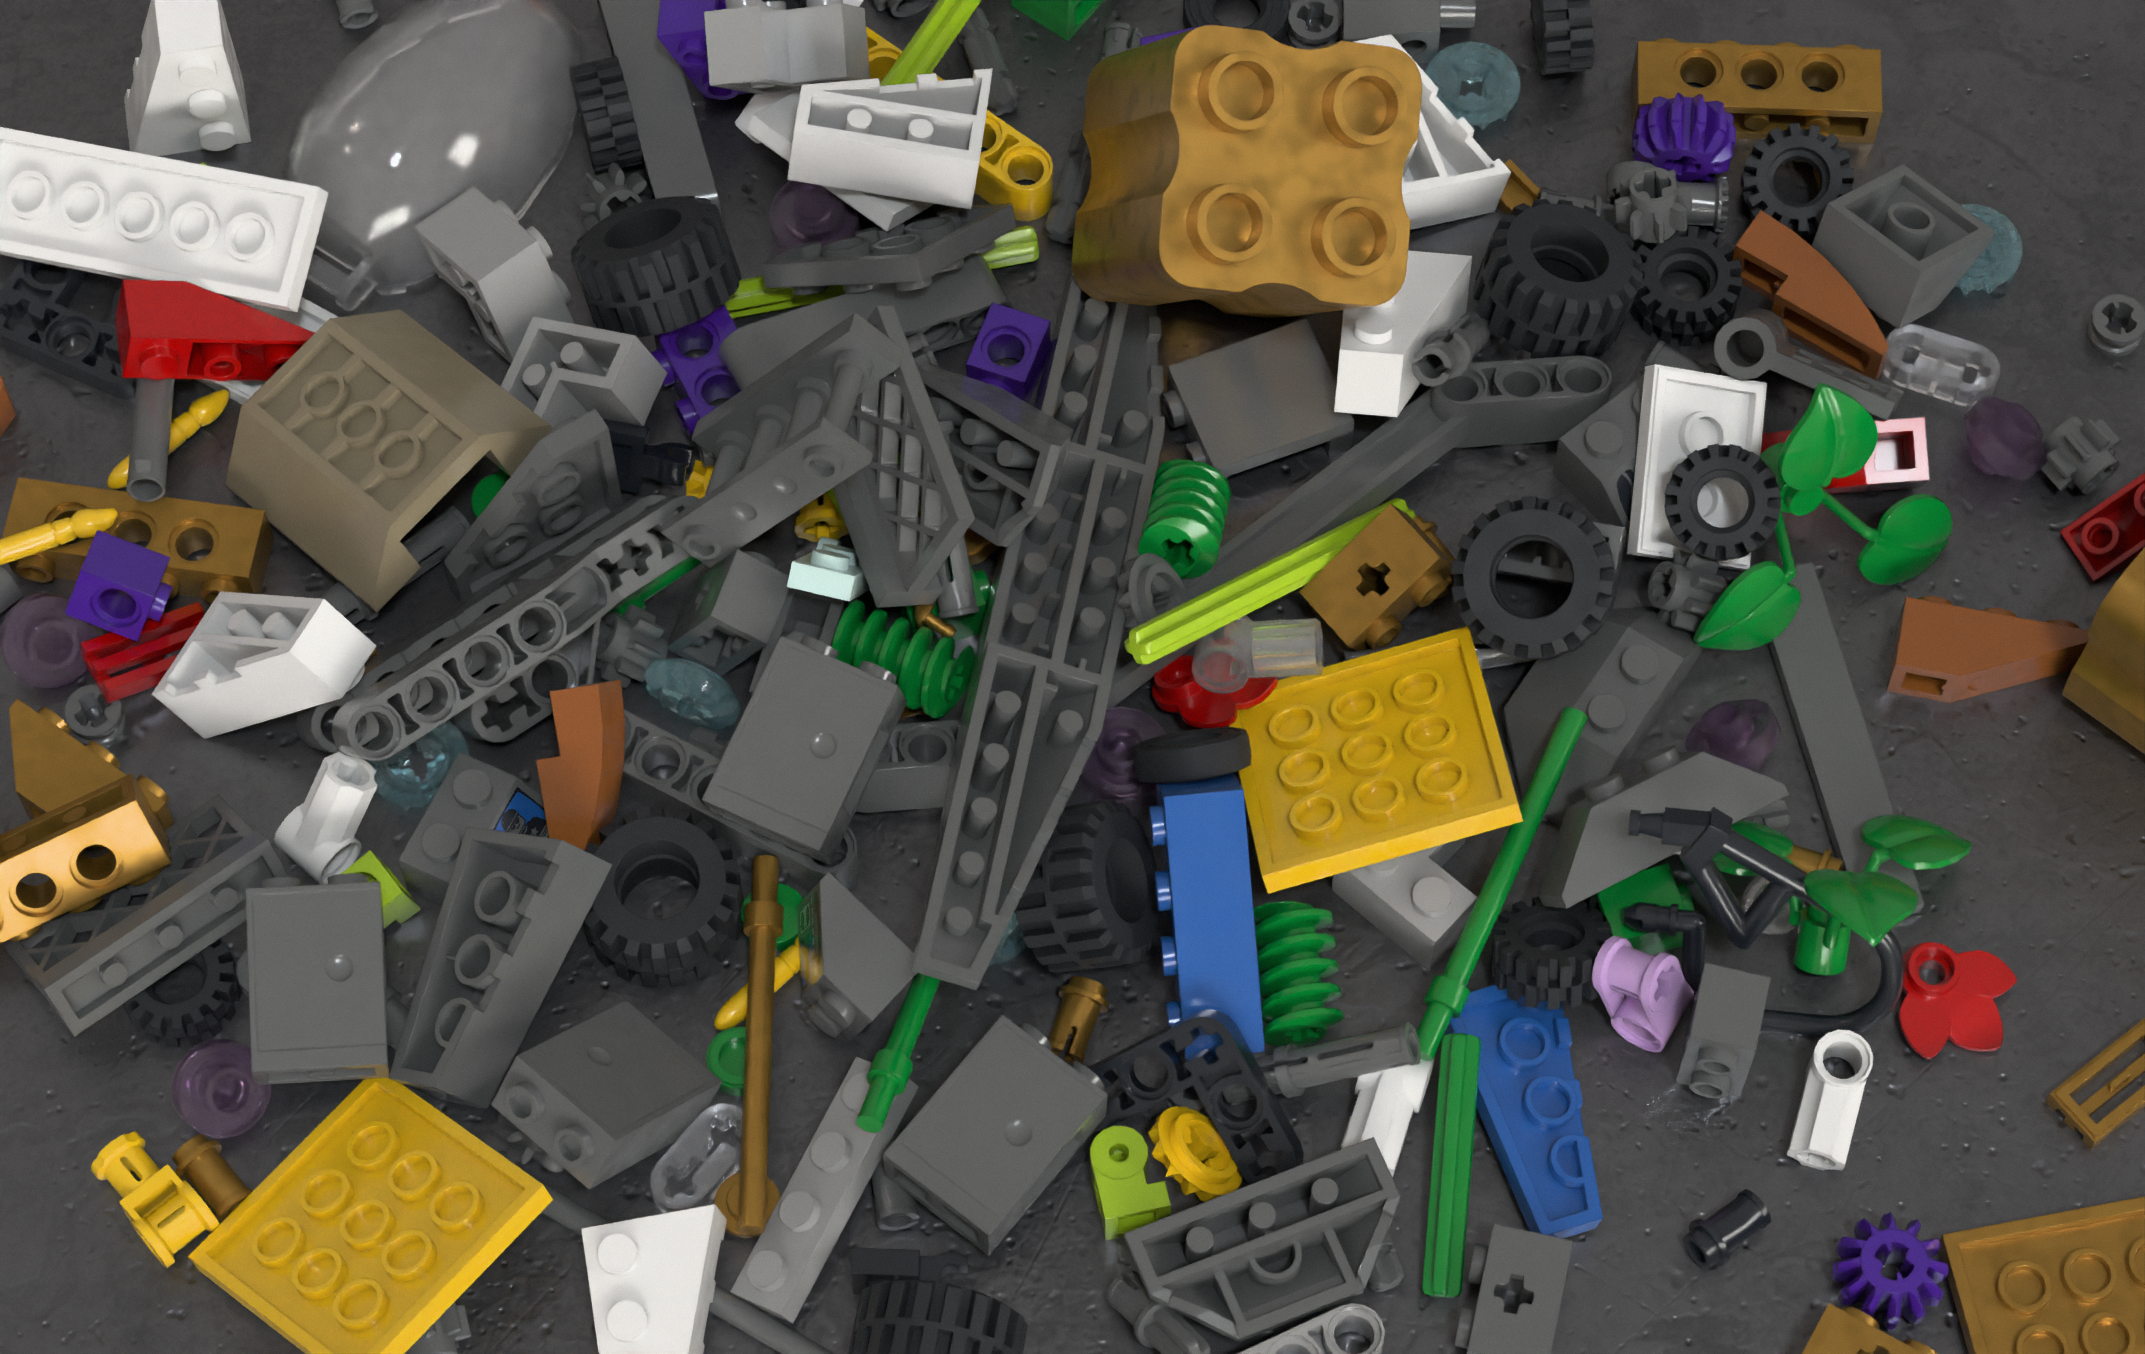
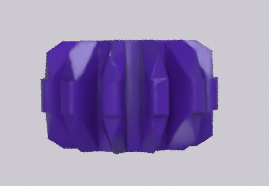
M1678 92L1675 98L1671 99L1661 96L1654 97L1652 105L1639 108L1638 118L1635 120L1632 135L1634 161L1647 162L1667 171L1674 170L1676 171L1677 181L1692 182L1698 179L1706 182L1714 181L1716 174L1729 170L1730 160L1733 158V149L1736 146V127L1734 126V115L1724 110L1722 102H1706L1702 94L1692 98L1684 97Z
M1891 1212L1883 1214L1878 1229L1865 1218L1858 1221L1853 1230L1855 1238L1842 1237L1840 1239L1836 1252L1842 1260L1835 1262L1831 1269V1278L1846 1284L1838 1296L1840 1305H1850L1859 1301L1862 1304L1861 1311L1871 1317L1874 1312L1882 1314L1883 1324L1888 1331L1896 1329L1901 1314L1914 1325L1922 1322L1926 1314L1924 1305L1938 1306L1944 1292L1937 1283L1944 1281L1949 1272L1947 1263L1933 1259L1941 1247L1939 1238H1929L1920 1242L1916 1238L1921 1227L1919 1220H1911L1907 1224L1905 1231L1897 1229L1896 1219ZM1885 1263L1894 1265L1899 1269L1894 1280L1887 1279L1880 1274Z

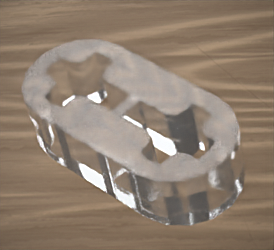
M1907 324L1900 329H1894L1886 339L1889 349L1882 370L1891 382L1901 387L1967 407L1983 404L1990 399L1995 390L2000 375V365L1992 351L1980 344L1913 324ZM1907 347L1919 351L1914 365L1902 361ZM1966 366L1974 367L1978 370L1974 384L1962 381Z
M724 1103L708 1107L699 1114L657 1162L651 1172L650 1187L655 1205L662 1214L709 1205L714 1200L720 1185L728 1177L740 1170L743 1109L733 1104ZM732 1125L735 1126L738 1144L732 1147L727 1143H722L707 1157L706 1154L713 1146L710 1130L716 1127L721 1131H726ZM698 1166L699 1169L691 1179L695 1193L689 1197L687 1194L680 1192L673 1199L670 1198L667 1179L673 1176L678 1180H683Z

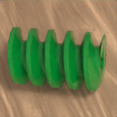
M1174 459L1161 464L1156 471L1150 504L1147 510V518L1142 527V535L1140 536L1138 546L1139 556L1145 553H1153L1162 557L1172 566L1181 579L1197 578L1211 570L1218 559L1231 496L1228 481L1218 469L1203 462L1185 459Z
M857 599L852 601L845 609L833 638L832 647L839 652L836 659L856 668H859L862 661H867L893 673L897 677L894 684L899 686L907 700L906 707L914 710L922 707L925 714L935 719L944 717L960 700L970 682L975 659L973 647L968 645L955 659L953 658L955 640L952 637L944 636L940 639L934 650L930 649L933 639L931 629L924 626L921 627L910 641L908 640L910 622L907 619L900 617L894 622L889 631H886L888 622L886 611L878 608L872 612L866 622H863L865 604Z
M1278 901L1253 908L1254 924L1257 925L1255 926L1256 948L1259 949L1257 952L1258 972L1262 974L1259 978L1260 996L1265 999L1261 1004L1262 1020L1267 1023L1263 1030L1264 1042L1275 1047L1285 1044L1301 1047L1316 1043L1324 1038L1327 1028L1337 1026L1345 1020L1342 1010L1324 1008V1004L1335 1001L1342 996L1339 985L1322 983L1321 979L1333 976L1339 971V965L1336 960L1319 958L1320 954L1329 952L1336 947L1335 937L1325 933H1316V930L1330 926L1334 922L1333 914L1331 911L1316 909L1309 904L1295 901Z

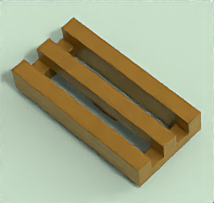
M2145 1018L2053 1090L2045 1101L2054 1111L2059 1109L2066 1116L2064 1122L2072 1131L2077 1128L2083 1134L2082 1142L2090 1150L2095 1148L2145 1107L2144 1085L2097 1124L2090 1118V1116L2145 1073V1054L2080 1106L2072 1097L2145 1039Z

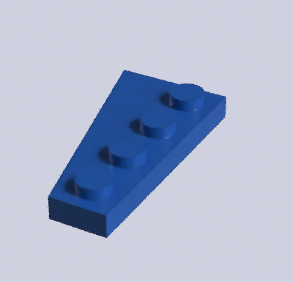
M1496 985L1470 992L1460 1017L1451 1019L1445 1035L1466 1033L1480 1038L1481 1053L1476 1107L1529 1231L1566 1238L1597 1228L1603 1216L1590 1141L1588 1137L1584 1136L1580 1112L1583 1100L1579 1079H1575L1570 1046L1573 1042L1569 1019L1564 1017L1562 1002L1560 1001V1009L1548 1010V1001L1540 1000L1536 1008L1525 1006L1524 995L1517 1001H1513L1507 997V988L1500 991Z

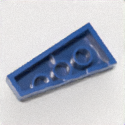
M1234 773L1195 781L1155 783L1157 806H1149L1152 845H1161L1164 867V871L1154 872L1158 911L1168 910L1170 936L1160 937L1163 976H1174L1177 1000L1165 1002L1167 1027L1199 1011L1206 1009L1219 1010L1230 1016L1235 1022L1252 1053L1265 1052L1243 788ZM1198 1027L1200 1035L1190 1046L1182 1049L1186 1059L1206 1049H1209L1213 1056H1217L1216 1048L1223 1041L1218 1032L1207 1035L1202 1027Z

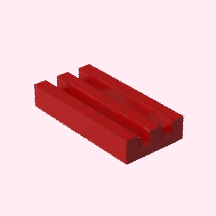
M199 602L164 613L159 622L147 619L138 642L113 632L81 642V657L107 704L153 688L159 684L177 657L175 655L165 659V655L182 649L204 616V610ZM140 663L144 666L113 678L109 676V674Z

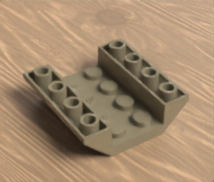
M401 309L330 318L241 406L225 485L250 508L265 510L269 524L377 613L421 568L400 540L483 456L487 457L511 476L539 440L548 436L552 427Z

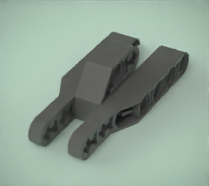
M663 495L637 496L554 549L493 580L366 661L364 664L365 672L361 680L355 687L346 692L343 698L299 711L296 727L300 738L314 749L330 753L340 752L354 758L369 761H382L395 755L452 717L458 729L464 735L473 739L488 742H506L515 738L553 713L550 691L593 684L601 617L624 598L691 556L683 548L664 536L661 530L666 521L698 501L699 498L683 495H672L669 497ZM654 528V530H658L660 535L657 537L655 534H650L646 531ZM601 561L603 564H607L609 568L605 570L603 567H597L596 564ZM491 605H494V606H495L494 609H492L491 611H489V612L486 613V614H483V612H484L489 606H491ZM538 633L531 642H525V640ZM440 638L444 640L438 645L434 646L433 648H430V646L436 640ZM545 661L550 666L553 674L552 683L544 694L539 695L532 685V673L537 665ZM485 667L478 676L471 677V675ZM391 673V675L376 683L383 674ZM514 697L519 703H512L506 701ZM486 700L500 703L505 702L491 712L493 724L482 723L481 717L485 716L488 712L487 705L485 704ZM431 702L424 711L417 712L418 709ZM337 706L339 710L332 721L333 740L328 741L321 730V719L329 708ZM377 736L376 740L371 745L364 748L362 747V745H364L365 743L369 742Z

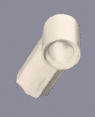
M340 752L324 758L304 803L296 807L284 819L274 838L275 845L320 885L328 884V877L341 874L357 860L362 846L361 842L354 836L378 786L374 780L377 771L367 761L346 756Z
M1850 1030L1832 1031L1823 1036L1814 1049L1806 1068L1805 1084L1787 1151V1156L1796 1159L1801 1165L1822 1171H1842L1845 1167L1866 1080L1873 1067V1053L1870 1045L1861 1035ZM1830 1057H1840L1850 1063L1855 1076L1848 1079L1836 1078L1825 1069L1823 1060Z
M1435 1057L1432 1061L1420 1059V1063L1417 1065H1405L1359 1076L1354 1093L1358 1098L1352 1116H1350L1341 1149L1374 1137L1393 1178L1413 1113L1418 1114Z

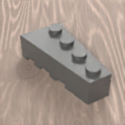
M467 826L388 1079L439 1100L488 1109L612 864L563 840Z

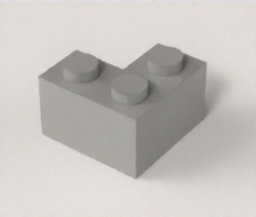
M725 0L726 9L704 12L710 86L764 94L801 89V86L805 84L870 79L865 8L844 4L843 0H806L805 8L788 10L784 1Z
M473 186L414 226L433 270L466 298L485 341L509 363H512L533 316L575 324L566 305L572 301V296L565 283L550 269L547 260L553 257L548 243L533 226L525 230L519 224L511 209L502 200L498 199L493 203Z
M533 316L500 387L545 420L552 428L566 418L581 417L593 409H596L603 419L644 426L667 372L636 335Z
M1466 838L1333 875L1332 891L1428 971H1431L1455 946L1478 898L1441 868L1465 843Z

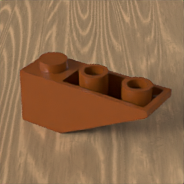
M1923 596L1918 599L1906 597L1896 625L1886 691L1952 703L2072 671L2088 642L2089 636L2087 633L2089 630L2080 629L2078 625L2067 620L2053 619L2042 622L2016 617L2011 611L2002 608L1977 610L1955 606L1949 600L1937 596Z

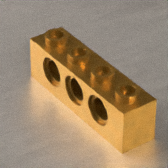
M1671 38L1638 41L1632 69V135L1635 120L1638 118L1639 108L1652 105L1654 97L1661 96L1671 99L1675 98L1679 92L1684 97L1693 98L1698 94H1702L1706 102H1722L1724 110L1734 115L1736 139H1765L1769 131L1777 127L1782 131L1786 130L1789 124L1800 123L1802 127H1810L1812 124L1824 128L1829 134L1832 133L1839 139L1838 142L1874 143L1883 112L1881 49H1862L1850 44L1839 45L1833 48L1801 47L1791 42L1778 43L1773 46L1743 45L1731 40H1721L1714 43H1686ZM1696 82L1702 84L1705 87L1696 88L1686 83ZM1749 84H1755V85L1762 86V87L1765 88V89H1764V90H1756V89L1750 88V87L1747 86V85H1749ZM1808 87H1819L1825 90V92H1816Z
M20 477L17 479L2 538L49 522L53 523L56 520L71 518L79 510L114 508L118 516L114 524L104 531L105 533L131 543L139 541L149 542L145 548L170 557L161 582L173 586L168 599L174 598L178 594L200 597L212 604L220 591L261 594L274 542V536L265 510L162 497L156 501L144 502L134 499L125 491ZM94 537L84 538L75 544H59L57 547L9 562V566L12 572L35 582H49L53 578L77 581ZM197 550H211L201 560H186L191 553Z
M133 773L0 835V943L7 940H24L39 931L45 922L66 912L73 914L84 912L95 906L103 898V895L126 884L136 886L146 883L156 877L163 867L171 864L167 834L157 816L153 813ZM90 845H103L110 849L108 853L97 858H89L80 854L84 848ZM31 873H43L50 877L47 882L36 886L27 885L20 881L24 876Z

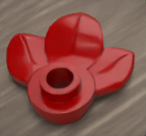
M1238 639L1210 645L1202 649L1196 657L1190 655L1178 657L1154 674L1155 683L1152 693L1158 707L1165 711L1180 713L1184 722L1198 728L1225 727L1236 721L1237 709H1248L1263 702L1277 686L1278 679L1274 673L1244 664L1248 656L1249 644L1247 639Z
M1936 942L1920 943L1910 948L1903 956L1905 973L1902 990L1906 997L1898 1014L1901 1031L1908 1044L1916 1053L1926 1059L1935 1057L1942 1050L1948 1039L1953 1044L1970 1051L1985 1052L1998 1050L2003 1041V1026L1993 998L2001 996L2016 983L2017 978L2011 969L1995 955L1982 950L1956 954L1950 947ZM1923 969H1933L1940 975L1942 982L1937 985L1928 984L1921 979L1919 972Z

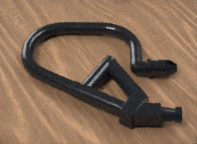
M1665 807L1664 813L1641 814V810L1631 809L1629 836L1644 834L1661 838L1662 844L1683 846L1680 853L1681 861L1710 905L1730 941L1736 947L1743 950L1749 949L1792 896L1800 900L1803 899L1831 915L1805 892L1803 886L1805 876L1808 873L1731 829L1733 818L1715 807H1712L1710 811ZM1717 852L1722 853L1769 881L1768 885L1745 912L1712 859ZM1638 902L1626 907L1623 923L1635 931L1649 933L1666 932L1669 933V936L1676 937L1677 932H1683L1682 973L1686 982L1694 991L1695 997L1704 968L1707 925L1705 916L1698 911L1679 909L1678 904H1671V907L1659 906V904ZM1890 930L1875 946L1881 961L1880 984L1875 995L1865 1005L1852 1012L1840 1015H1817L1765 1009L1760 1032L1822 1038L1827 1033L1836 1030H1850L1858 1034L1881 1022L1895 1007L1904 983L1905 964L1903 953L1893 932Z

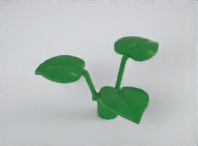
M1818 383L1807 411L1792 430L1786 442L1772 445L1759 456L1774 473L1780 490L1781 511L1774 534L1782 567L1780 568L1773 561H1763L1739 575L1719 597L1696 631L1693 640L1700 647L1722 650H1749L1760 647L1779 636L1793 620L1801 603V594L1793 584L1789 583L1796 575V567L1782 516L1783 511L1802 516L1815 510L1820 503L1825 505L1859 535L1870 540L1860 552L1856 566L1866 579L1880 585L1899 584L1918 576L1936 561L1946 547L1948 538L1952 535V515L1947 505L1938 497L1930 494H1915L1898 501L1885 512L1878 528L1875 529L1866 525L1823 488L1831 483L1832 477L1843 478L1859 471L1867 463L1877 444L1878 429L1875 421L1868 411L1852 396L1827 384Z
M1883 815L1865 822L1862 826L1860 837L1864 843L1876 849L1871 853L1863 872L1855 874L1852 871L1843 872L1834 869H1818L1809 872L1805 876L1803 886L1805 892L1831 915L1810 903L1808 907H1802L1801 900L1795 896H1792L1789 900L1788 923L1798 926L1793 958L1794 964L1806 972L1817 975H1836L1842 973L1846 968L1852 930L1875 947L1892 927L1910 916L1916 909L1918 901L1916 891L1892 876L1877 872L1879 866L1892 858L1898 864L1915 870L1945 867L1965 857L1971 851L1972 842L1957 836L1938 824L1912 816ZM1739 820L1732 824L1731 829L1793 864L1790 859L1786 858V856L1792 853L1793 842L1782 833L1752 821ZM1717 852L1712 858L1720 871L1739 876H1759L1720 852Z

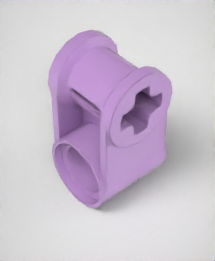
M1612 936L1607 939L1595 958L1592 969V983L1611 1017L1612 1027L1625 1040L1643 1050L1650 1052L1662 1051L1694 998V991L1684 978L1679 960L1676 956L1668 953H1660L1654 956L1634 949L1626 938L1620 936Z

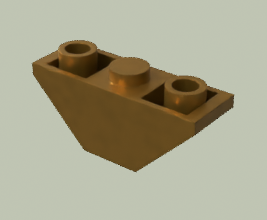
M18 698L9 707L15 790L27 815L31 819H35L127 776L118 769L120 763L115 756L95 741H90L85 746L70 736L71 728L52 710L42 706L36 712ZM140 775L136 780L147 798L153 813L157 816L165 831L175 824L167 807L170 799L156 783ZM90 845V846L84 848L83 850H85V849H92V848H99V847H105V846H103V845Z

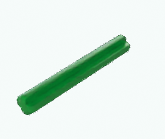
M1466 1033L1444 1035L1440 1056L1422 1290L1425 1295L1444 1299L1459 1297L1462 1292L1481 1053L1480 1038Z

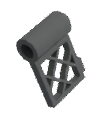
M1762 308L1746 310L1723 325L1715 338V359L1722 371L1733 378L1742 380L1753 379L1770 369L1813 389H1816L1818 383L1827 384L1852 396L1869 413L1888 420L1897 410L1904 394L1899 389L1790 343L1786 325L1781 317L1771 310Z

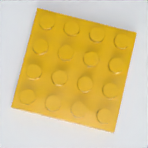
M1468 626L1278 680L1275 689L1263 702L1248 709H1237V719L1229 725V727L1245 729L1250 740L1251 765L1239 770L1261 875L1268 894L1523 822L1478 656Z
M388 1078L364 1079L188 1257L201 1273L305 1354H405L553 1201V1198L542 1183L403 1084Z

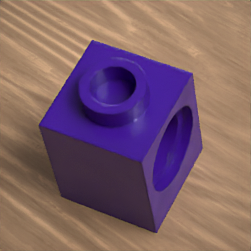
M992 302L967 360V377L1001 387L1029 404L1044 368L1051 343L1050 320ZM1001 358H1013L1019 361V363L1010 367H1002L994 362Z
M97 530L80 570L65 614L138 642L147 617L159 622L173 586L163 583L161 580L170 557Z

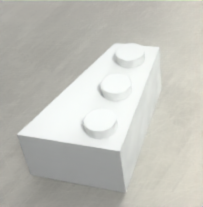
M151 0L141 35L140 57H135L133 65V83L131 89L126 90L124 97L130 151L163 156L202 149L221 151L235 144L251 142L244 81L221 1Z
M1392 34L1354 41L1357 43L1394 47L1409 55ZM1415 62L1422 79L1418 140L1407 156L1402 176V196L1405 210L1411 221L1410 230L1495 212L1511 171L1500 158L1493 161L1472 137L1475 131L1464 117L1457 120L1436 96L1439 88Z
M993 68L974 70L973 78L938 81L936 73L917 75L916 83L880 86L879 78L802 85L793 132L787 180L971 209L980 162Z
M1408 250L1407 271L1404 283L1391 300L1377 306L1343 310L1334 412L1398 417L1420 385L1412 371V363H1416L1419 360L1413 358L1415 353L1423 347L1425 340L1432 333L1445 327L1449 328L1466 313L1472 256Z
M220 591L152 695L202 738L206 739L343 698L345 693L355 687L361 680L365 672L364 664L376 645L325 599Z
M715 1204L581 1229L599 1354L704 1353V1333L709 1305L713 1302L716 1285L714 1277L721 1240H724L727 1223L726 1217Z

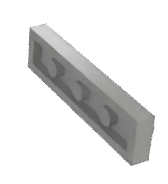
M856 1057L770 1216L765 1226V1232L761 1233L730 1291L733 1295L756 1308L792 1324L919 1088L910 1079L908 1080L904 1092L900 1095H895L880 1132L870 1133L861 1129L857 1125L856 1120L870 1087L867 1082V1074L872 1063Z

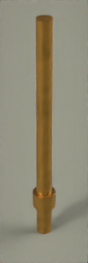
M759 855L753 858L751 902L747 903L744 908V934L750 937L738 1231L748 1235H757L765 1232L776 938L783 934L784 907L778 903L779 859L772 855Z

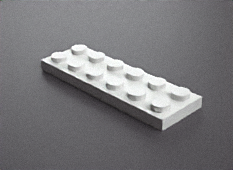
M0 127V255L127 280L187 281L235 301L298 312L329 194L322 188Z

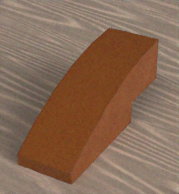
M1760 210L1735 245L1732 261L1740 260L1742 266L1740 277H1743L1742 284L1773 301L1771 311L1781 317L1787 327L1788 336L1836 363L1878 380L1889 345L1873 315L1852 286L1822 254L1793 230Z
M621 679L550 691L560 754L536 760L549 838L563 840L582 850L586 849L589 842L597 845L602 844L599 831L609 822L613 825L618 807L625 748V716Z

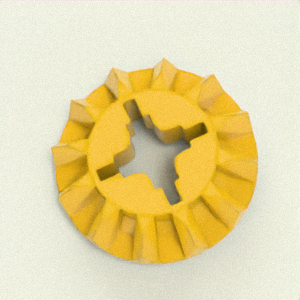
M1182 1106L1170 1107L1156 1118L1157 1122L1148 1132L1152 1142L1156 1145L1152 1155L1156 1160L1164 1163L1168 1170L1165 1177L1176 1179L1180 1183L1182 1192L1185 1195L1195 1192L1201 1201L1207 1202L1233 1192L1240 1187L1242 1175L1211 1119L1195 1110Z

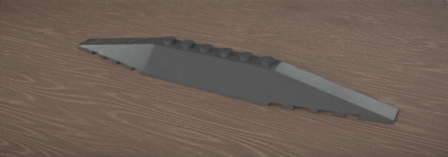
M1072 261L1034 407L1073 429V433L1056 490L1008 547H1000L958 729L911 969L913 972L973 990H977L1101 734L1126 618L1125 610L1118 605V601L1123 597V593L1118 586V577L1125 573L1126 561L1139 556V540L1142 535L1143 523L1147 518V510L1150 504L1165 432V417L1161 416L1160 395L1164 387L1163 366L1159 365L1158 342L1162 336L1161 318L1157 317V305L1146 306L1108 302L1090 297L1077 284L1072 271Z

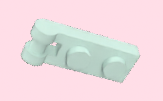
M822 536L816 549L792 561L787 587L845 601H851L870 590L856 550L842 547L839 540Z

